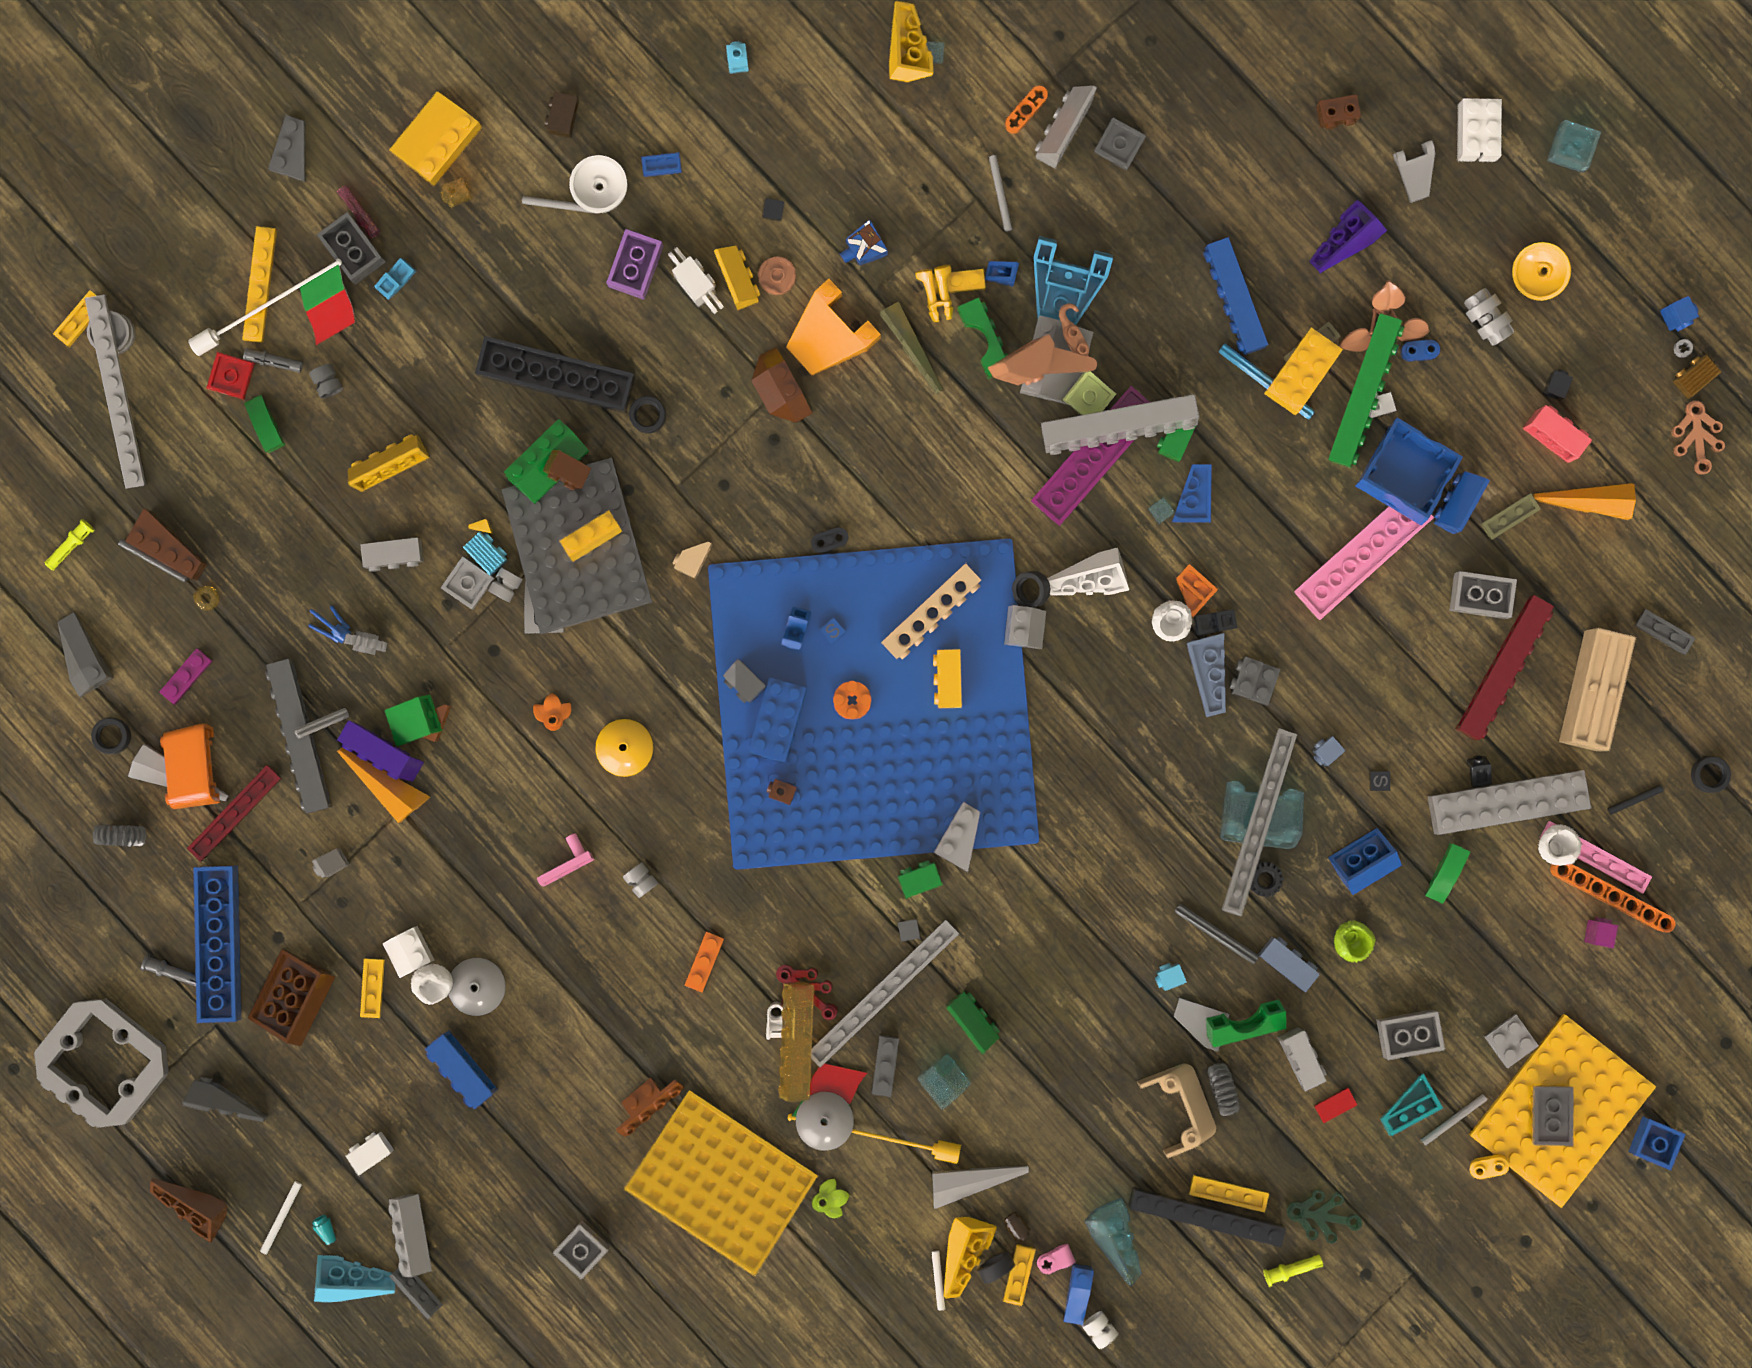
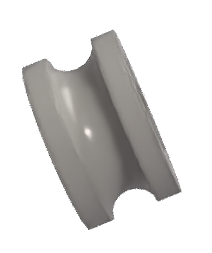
M1686 339L1678 341L1674 346V353L1681 358L1687 357L1693 351L1692 343ZM1683 344L1686 345L1685 348H1688V351L1684 353L1680 352L1681 349H1679V346Z

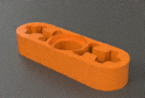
M1043 86L1034 87L1008 116L1005 127L1009 133H1018L1046 102L1048 93ZM1035 92H1036V93L1042 92V93H1043V94H1042V98H1043V99L1038 98V99L1035 101V105H1034V103L1031 102V101H1033L1034 98H1035V96H1036ZM1029 105L1032 108V112L1025 115L1021 112V107ZM1019 115L1021 119L1017 123L1018 127L1014 126L1013 128H1011L1010 121L1014 122Z

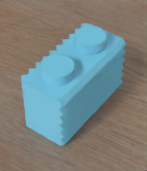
M478 532L463 548L492 576L508 561L505 557L507 553L500 546L496 548L492 544L494 540L488 533Z

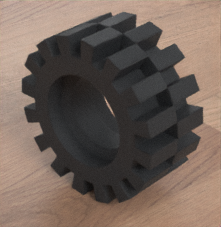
M1259 862L1250 886L1251 891L1263 897L1274 896L1283 886L1282 881H1284V877H1282V871L1272 863ZM1263 872H1268L1272 875L1273 880L1268 887H1263L1258 882V877Z

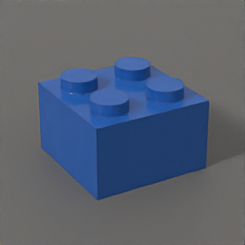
M1642 1116L1628 1152L1671 1170L1686 1134Z

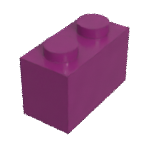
M1595 917L1594 921L1588 920L1584 942L1614 948L1618 925L1612 924V920Z

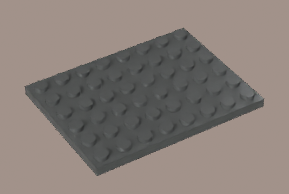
M612 458L587 465L592 469L582 489L570 490L564 487V483L559 480L536 504L529 500L516 486L502 489L541 635L652 603ZM610 511L622 532L573 562L560 543V540L605 512Z

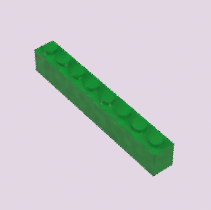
M1381 313L1378 317L1328 459L1330 462L1351 469L1353 465L1358 463L1360 454L1357 453L1359 447H1363L1366 436H1364L1366 428L1369 429L1373 420L1370 417L1372 410L1376 411L1379 403V399H1377L1378 393L1383 392L1386 381H1383L1386 373L1389 374L1392 367L1390 359L1392 355H1396L1399 347L1396 344L1398 337H1402L1405 330L1403 321Z

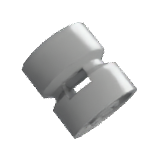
M500 568L496 575L497 581L492 582L488 591L510 603L515 594L513 590L518 589L523 579Z
M643 862L623 876L628 885H633V892L638 898L659 884L653 875H648L649 870Z

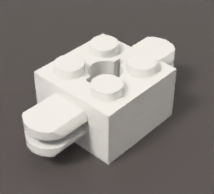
M676 247L674 251L682 260V263L677 260L672 252L668 254L677 266L672 270L674 277L697 307L705 302L710 310L716 314L717 310L709 299L711 298L720 310L723 308V305L715 296L716 285L709 274L705 275L703 273L705 272L703 266L697 259L693 260L691 256L686 259Z

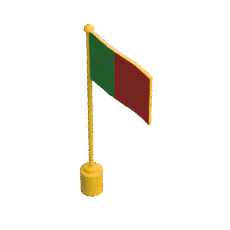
M824 1063L813 1075L803 1100L793 1115H788V1120H796L797 1111L802 1102L818 1092L835 1093L841 1096L850 1106L858 1085L867 1073ZM821 1119L820 1122L822 1125L825 1126L828 1124L827 1119ZM852 1129L851 1132L932 1150V1155H935L934 1159L958 1163L960 1144L938 1140V1144L934 1143L932 1147Z

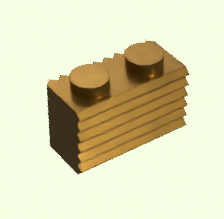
M1707 355L1703 357L1697 356L1690 362L1692 366L1687 370L1683 368L1675 375L1677 378L1673 383L1687 399L1693 397L1721 373V370L1716 367Z

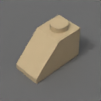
M705 542L683 550L681 554L676 555L673 564H675L674 569L696 579L712 544Z

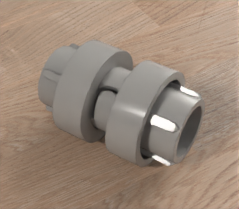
M1483 288L1465 300L1464 304L1469 310L1466 312V315L1471 322L1475 320L1479 322L1481 328L1477 331L1483 340L1487 338L1491 345H1496L1514 333V329L1510 325L1513 320L1509 313L1506 311L1501 314L1497 308L1501 301L1496 294L1491 296L1489 291Z

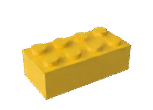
M1311 327L1264 394L1294 415L1298 414L1343 349Z

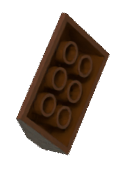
M281 949L248 1019L285 1043L302 1046L335 976Z

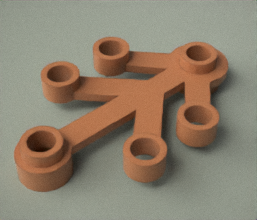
M1691 401L1686 406V416L1679 425L1672 428L1671 433L1676 438L1683 436L1685 433L1684 429L1691 421L1693 429L1681 444L1675 446L1674 454L1676 456L1685 455L1687 448L1695 439L1697 462L1694 464V470L1696 473L1703 475L1710 472L1712 468L1711 462L1705 459L1703 439L1711 445L1714 452L1724 450L1725 444L1702 428L1701 420L1709 425V430L1712 433L1720 432L1723 425L1705 413V406L1702 402ZM1693 407L1697 409L1696 414L1692 412ZM1714 424H1717L1719 427L1717 431L1713 428ZM1676 428L1681 430L1680 435L1676 434ZM1716 443L1721 445L1720 450L1716 448ZM1678 447L1683 449L1682 454L1678 452ZM1699 464L1704 465L1703 471L1699 469Z

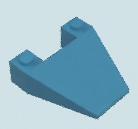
M1039 236L1034 254L1037 317L1040 315L1060 320V308L1064 304L1071 303L1079 311L1075 312L1069 308L1066 310V316L1076 325L1108 278L1113 255L1094 250L1090 269L1054 260L1057 240Z

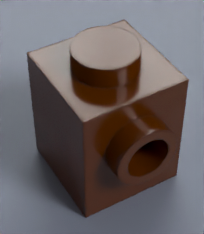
M775 779L774 782L770 781L766 792L769 793V798L791 805L797 787Z

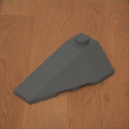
M73 612L58 621L69 679L78 696L82 697L113 679L114 677L76 613Z

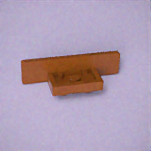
M652 1078L647 1080L621 1102L630 1118L616 1129L618 1133L624 1137L633 1134L636 1128L642 1123L647 1122L656 1111L664 1108L669 1100L677 1097L680 1091L684 1089V1086L677 1080H674L661 1091Z

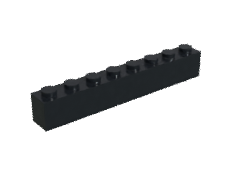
M1136 1187L1132 1188L1128 1205L1131 1210L1277 1247H1282L1286 1231L1282 1224Z

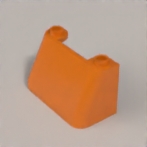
M206 723L165 732L163 737L160 738L161 747L164 748L168 791L165 794L166 804L170 805L172 809L220 803L219 793L215 794L214 787H216V783L213 782L210 751L212 741L209 740V738L214 737V729Z

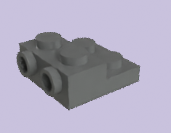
M1243 657L1242 660L1239 659L1236 670H1238L1237 677H1233L1230 684L1231 693L1268 706L1280 669L1248 657Z

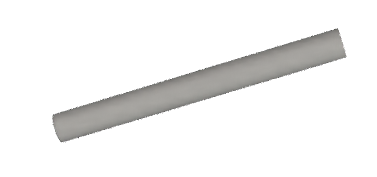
M993 155L989 157L1003 225L1005 231H1010L1012 226L997 157Z
M523 196L522 204L589 212L573 202Z
M1483 1094L1423 1137L1421 1139L1423 1144L1426 1146L1486 1102L1487 1098Z

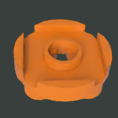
M845 682L834 693V708L845 719H859L866 715L870 709V692L860 682ZM848 696H856L857 704L849 705Z

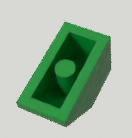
M1180 428L1173 433L1166 434L1165 437L1161 436L1157 447L1160 448L1158 453L1179 462L1194 429L1183 430V428Z

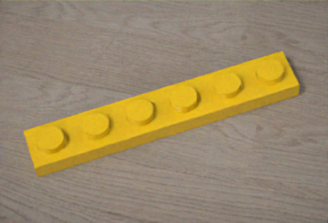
M256 227L246 314L267 303L269 299L277 230L274 228ZM268 307L245 320L242 340L263 343Z

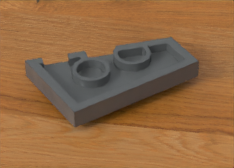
M285 116L268 170L306 182V123L303 120Z

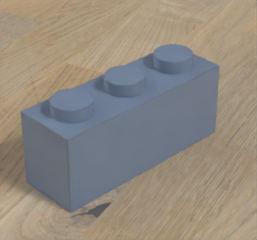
M1271 937L1258 955L1298 988L1306 992L1320 975L1316 971L1318 968L1310 961L1305 963L1301 959L1302 955L1295 949L1290 951L1286 947L1287 943L1280 937L1277 939Z

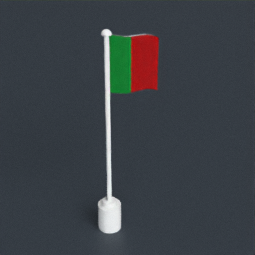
M336 259V262L218 332L207 328L190 338L188 341L196 355L200 356L219 345L220 334L300 288L304 309L314 330L316 345L355 323V316L341 276L340 265L342 261Z

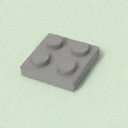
M462 557L441 589L474 610L495 578Z
M1513 1014L1484 1035V1038L1506 1068H1509L1539 1046L1516 1014Z

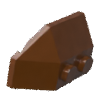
M775 347L760 355L751 381L769 414L794 423L812 415L813 413L778 349Z

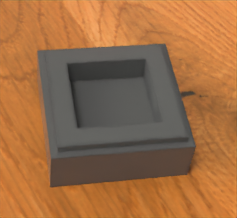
M917 919L898 922L901 941L920 938Z

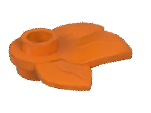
M551 693L546 697L544 705L535 704L533 706V713L536 719L543 722L548 730L556 731L561 728L563 721L570 716L571 704H561L559 698ZM556 718L555 723H550V720Z

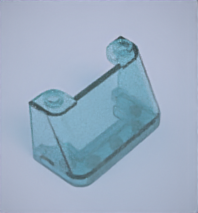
M1227 782L1220 838L1225 841L1243 843L1258 793L1246 792L1244 785L1240 782ZM1289 789L1282 796H1278L1263 846L1285 849L1297 846L1303 830L1304 792Z

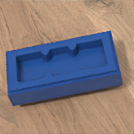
M679 152L642 157L644 177L682 173Z

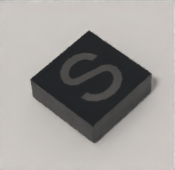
M1390 771L1370 772V791H1390Z

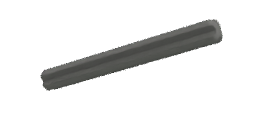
M1182 904L1177 906L1176 914L1250 963L1254 964L1258 960L1259 956Z

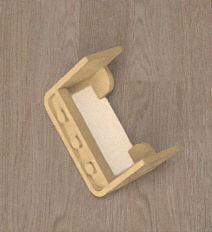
M1180 1064L1137 1081L1141 1089L1159 1082L1161 1088L1166 1093L1180 1091L1193 1127L1186 1129L1182 1133V1143L1163 1150L1167 1158L1193 1149L1215 1134V1122L1195 1070L1191 1065Z

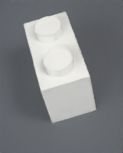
M373 1132L365 1138L366 1142L360 1146L357 1143L349 1149L350 1154L346 1158L358 1175L394 1151L382 1132L377 1135Z

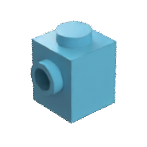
M732 42L730 45H726L730 73L749 71L745 43Z
M1170 963L1164 964L1159 967L1160 970L1156 971L1158 975L1155 977L1156 983L1159 988L1162 987L1165 991L1187 983L1178 963L1170 965Z

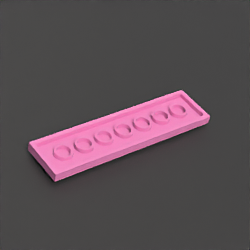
M1388 506L1300 585L1294 593L1321 620L1434 517L1431 515L1423 525H1419Z

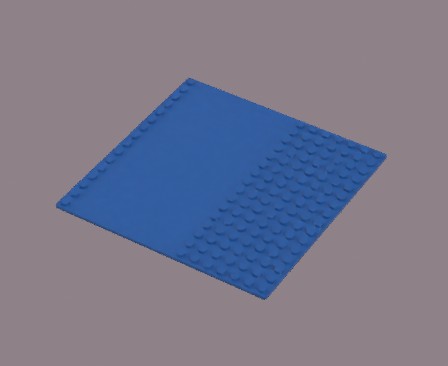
M1011 539L711 564L708 566L734 869L933 853L962 802L980 812L973 849L1036 844L1039 842L1022 647L1004 645L1008 607L1012 605L1018 606L1012 593V585L1016 575L1013 542ZM966 563L981 579V582L978 583L981 587L973 594L969 592L964 596L967 600L959 607L955 605L951 609L953 613L945 620L941 618L937 622L939 626L932 633L927 631L923 635L925 639L917 647L913 644L909 648L911 652L903 660L900 657L896 659L881 642ZM957 582L955 589L958 592H963L966 590V585L963 582ZM943 595L941 602L944 605H950L952 598L949 595ZM793 607L811 611L800 650L781 645ZM929 608L927 615L929 618H936L938 611L935 608ZM834 617L846 633L831 644L819 630ZM916 621L913 623V629L920 632L924 629V624L921 621ZM902 634L899 637V642L906 645L910 642V637L907 634ZM937 650H960L962 708H938V704H934V693H938V685H934V674H937V666H933V655L937 654ZM737 659L741 660L766 686L770 677L807 688L786 763L748 752L765 690L752 703L748 701L744 703L736 695L738 691L735 687L730 689L723 682L726 679L723 675ZM845 682H860L870 692V709L866 715L859 719H845L834 708V693ZM848 696V704L856 705L857 697ZM777 779L797 787L791 805L768 797L769 793L766 791L770 781L774 782Z

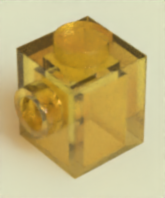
M463 178L441 185L443 190L440 192L441 198L450 207L472 200Z

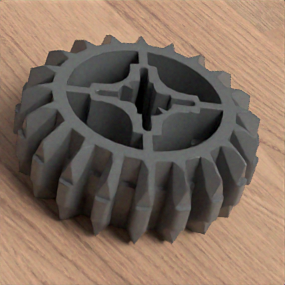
M96 825L94 826L92 837L93 842L98 845L142 846L145 844L147 833L146 828L143 826Z
M1224 1063L1214 1064L1208 1068L1207 1072L1216 1105L1221 1115H1233L1239 1111L1240 1107L1231 1073Z

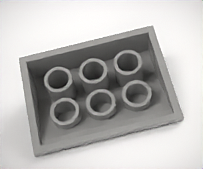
M1073 87L1071 92H1066L1062 100L1065 102L1062 109L1057 108L1053 116L1055 118L1053 125L1049 124L1044 132L1046 135L1044 141L1040 140L1035 148L1037 159L1056 169L1091 106L1097 87Z
M1039 315L1033 340L1049 334L1055 344L1054 347L1072 352L1063 337L1061 321ZM1078 327L1090 348L1093 332ZM1084 372L1043 374L1044 378L1036 383L1033 382L1027 386L1023 383L1020 393L1067 404L1063 398Z

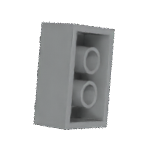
M1461 571L1454 573L1449 611L1503 619L1512 618L1517 579Z
M1427 1010L1376 1019L1383 1058L1387 1060L1445 1050L1438 1011Z

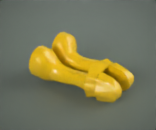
M942 265L934 268L941 300L936 298L932 269L916 271V278L922 281L925 286L928 299V313L932 321L939 322L937 307L944 306L946 319H952L953 307L947 286V276L951 273V266Z

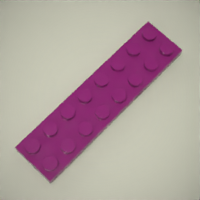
M1130 386L1110 410L1151 402ZM1120 439L1115 444L1104 442L1099 443V446L1094 448H1088V446L1080 447V450L1074 451L1031 502L1060 526L1134 440L1126 441V439Z

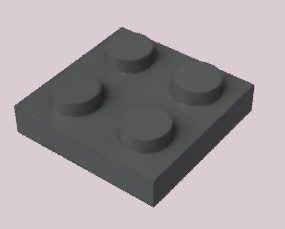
M1112 118L1094 153L1128 170L1146 135Z

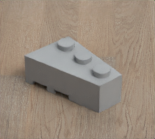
M962 802L934 853L968 872L980 812Z
M1296 1027L1277 1037L1304 1091L1326 1082L1324 1077L1326 1072L1323 1066L1318 1064L1316 1059L1318 1055L1315 1049L1311 1048L1310 1039L1305 1030Z

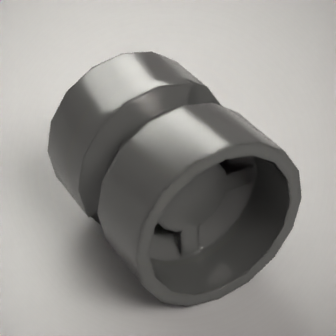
M332 364L319 366L309 373L313 383L318 385L316 390L321 399L336 395L343 390L340 380L335 378L336 372Z

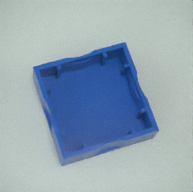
M1396 418L1389 425L1358 480L1356 487L1417 524L1423 525L1430 518L1441 498L1446 483L1452 478L1463 457L1441 443L1429 439L1421 431L1401 419Z

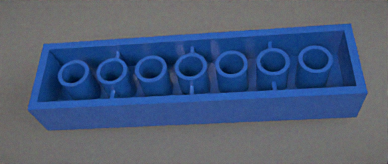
M238 865L194 867L197 1023L236 1022L241 1020Z

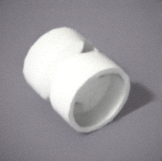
M1102 1311L1093 1314L1082 1325L1089 1336H1093L1092 1341L1099 1349L1107 1346L1118 1336V1332L1112 1324H1107L1108 1319Z

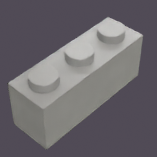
M419 538L360 544L363 567L369 569L370 572L380 571V567L388 566V569L400 568L399 565L407 564V567L419 566L418 563L424 562L422 543Z

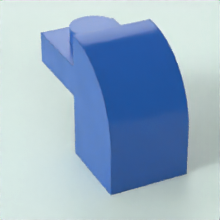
M797 607L792 608L781 645L800 650L811 611Z

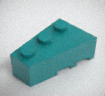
M1420 1074L1382 1115L1380 1121L1388 1135L1393 1136L1443 1109L1425 1075Z

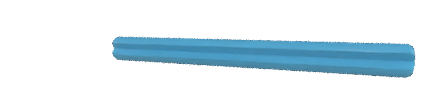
M1227 344L1220 348L1219 353L1265 388L1270 386L1273 381L1271 377ZM1305 404L1299 413L1305 418L1310 419L1315 411Z

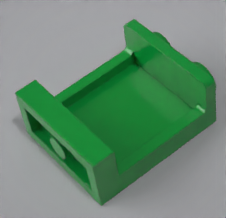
M431 694L414 698L385 710L396 747L442 731Z

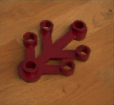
M781 965L776 971V977L783 983L784 997L781 1001L782 1005L788 1008L794 1003V998L791 996L792 985L797 990L798 1010L796 1017L799 1020H805L809 1014L806 1009L805 997L822 1011L821 1014L824 1019L833 1020L838 1013L836 1005L832 1003L825 1004L812 992L821 990L823 993H829L833 988L832 982L825 980L823 982L802 983L797 978L807 977L808 980H815L818 976V970L814 967L805 970H794L790 965ZM809 971H813L815 976H810ZM787 972L788 977H784L782 973ZM828 984L830 989H825L823 985ZM786 998L790 999V1004L785 1002ZM827 1010L832 1012L831 1016L826 1014ZM799 1011H803L805 1016H801Z

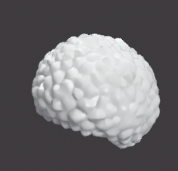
M1172 600L1161 604L1154 610L1152 616V626L1155 633L1166 641H1176L1185 638L1190 632L1192 625L1191 609L1180 601Z
M1552 825L1539 840L1538 849L1542 858L1554 865H1568L1577 859L1581 853L1582 844L1576 831H1573L1570 827L1566 825Z
M428 964L418 968L411 979V988L414 994L422 1002L429 1005L438 1003L447 997L453 987V979L450 972L438 964Z

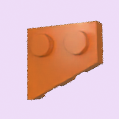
M1190 564L1176 578L1184 601L1188 608L1191 609L1192 617L1197 614L1218 590Z

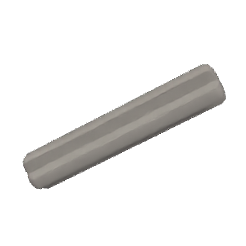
M346 708L338 710L294 730L297 738L304 737L348 718L349 713Z

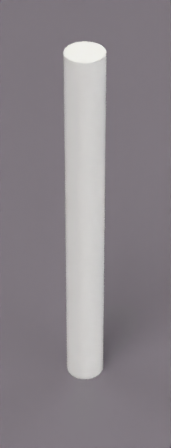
M294 1182L260 1250L261 1253H268L302 1185L300 1182Z

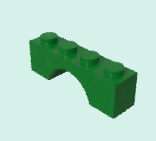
M976 298L958 306L957 311L964 327L980 330L987 339L988 350L980 362L987 378L990 379L993 376L988 367L1008 356V354L1003 353L1001 348L1004 346L1000 336L996 337L994 333L996 329L995 324L986 315L988 309L985 302H981L979 298Z
M1279 999L1260 1004L1259 1009L1254 1015L1242 1021L1230 1020L1225 1014L1206 1018L1207 1037L1213 1048L1286 1029V1011Z

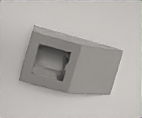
M340 848L334 849L312 861L314 872L322 878L332 876L350 865Z

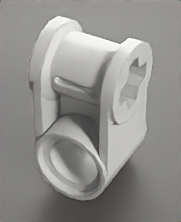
M773 1002L768 1008L767 1040H770V1038L786 1039L785 1007L780 1002ZM778 1007L781 1009L782 1014L774 1016L771 1013V1009Z

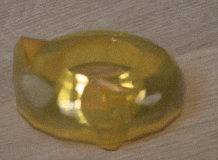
M201 587L193 594L194 602L201 610H212L219 603L218 592L213 587ZM203 593H208L211 596V601L208 604L201 602V595Z

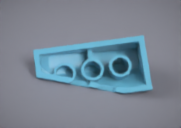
M318 1255L314 1302H338L395 1293V1282L389 1277L392 1274L390 1272L374 1267L370 1269L361 1266L359 1262L351 1263L345 1261L343 1257Z

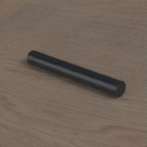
M1658 785L1607 808L1608 813L1612 815L1662 793L1663 788L1661 785Z

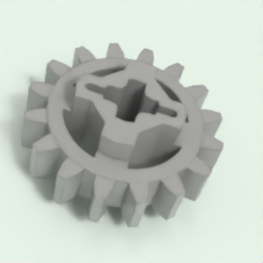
M356 631V636L346 634L344 640L345 644L353 645L352 650L375 655L376 651L386 652L387 647L386 642L378 641L379 636Z

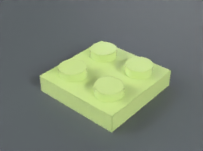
M1090 371L1084 372L1063 400L1082 416L1103 412L1116 393Z

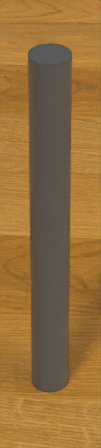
M124 539L119 541L118 545L182 582H187V576L128 544Z

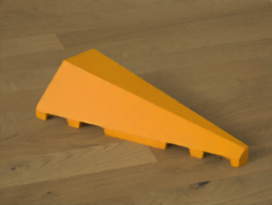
M1634 484L1533 494L1537 502L1625 520L1632 519L1636 501Z
M344 748L337 751L398 823H401L430 798L429 795L417 790L399 778L398 780L393 779L387 775L388 772L372 766V763L360 759L356 754Z

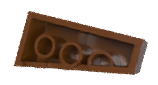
M146 508L141 512L125 540L128 544L192 580L198 581L207 565L158 519L151 510Z

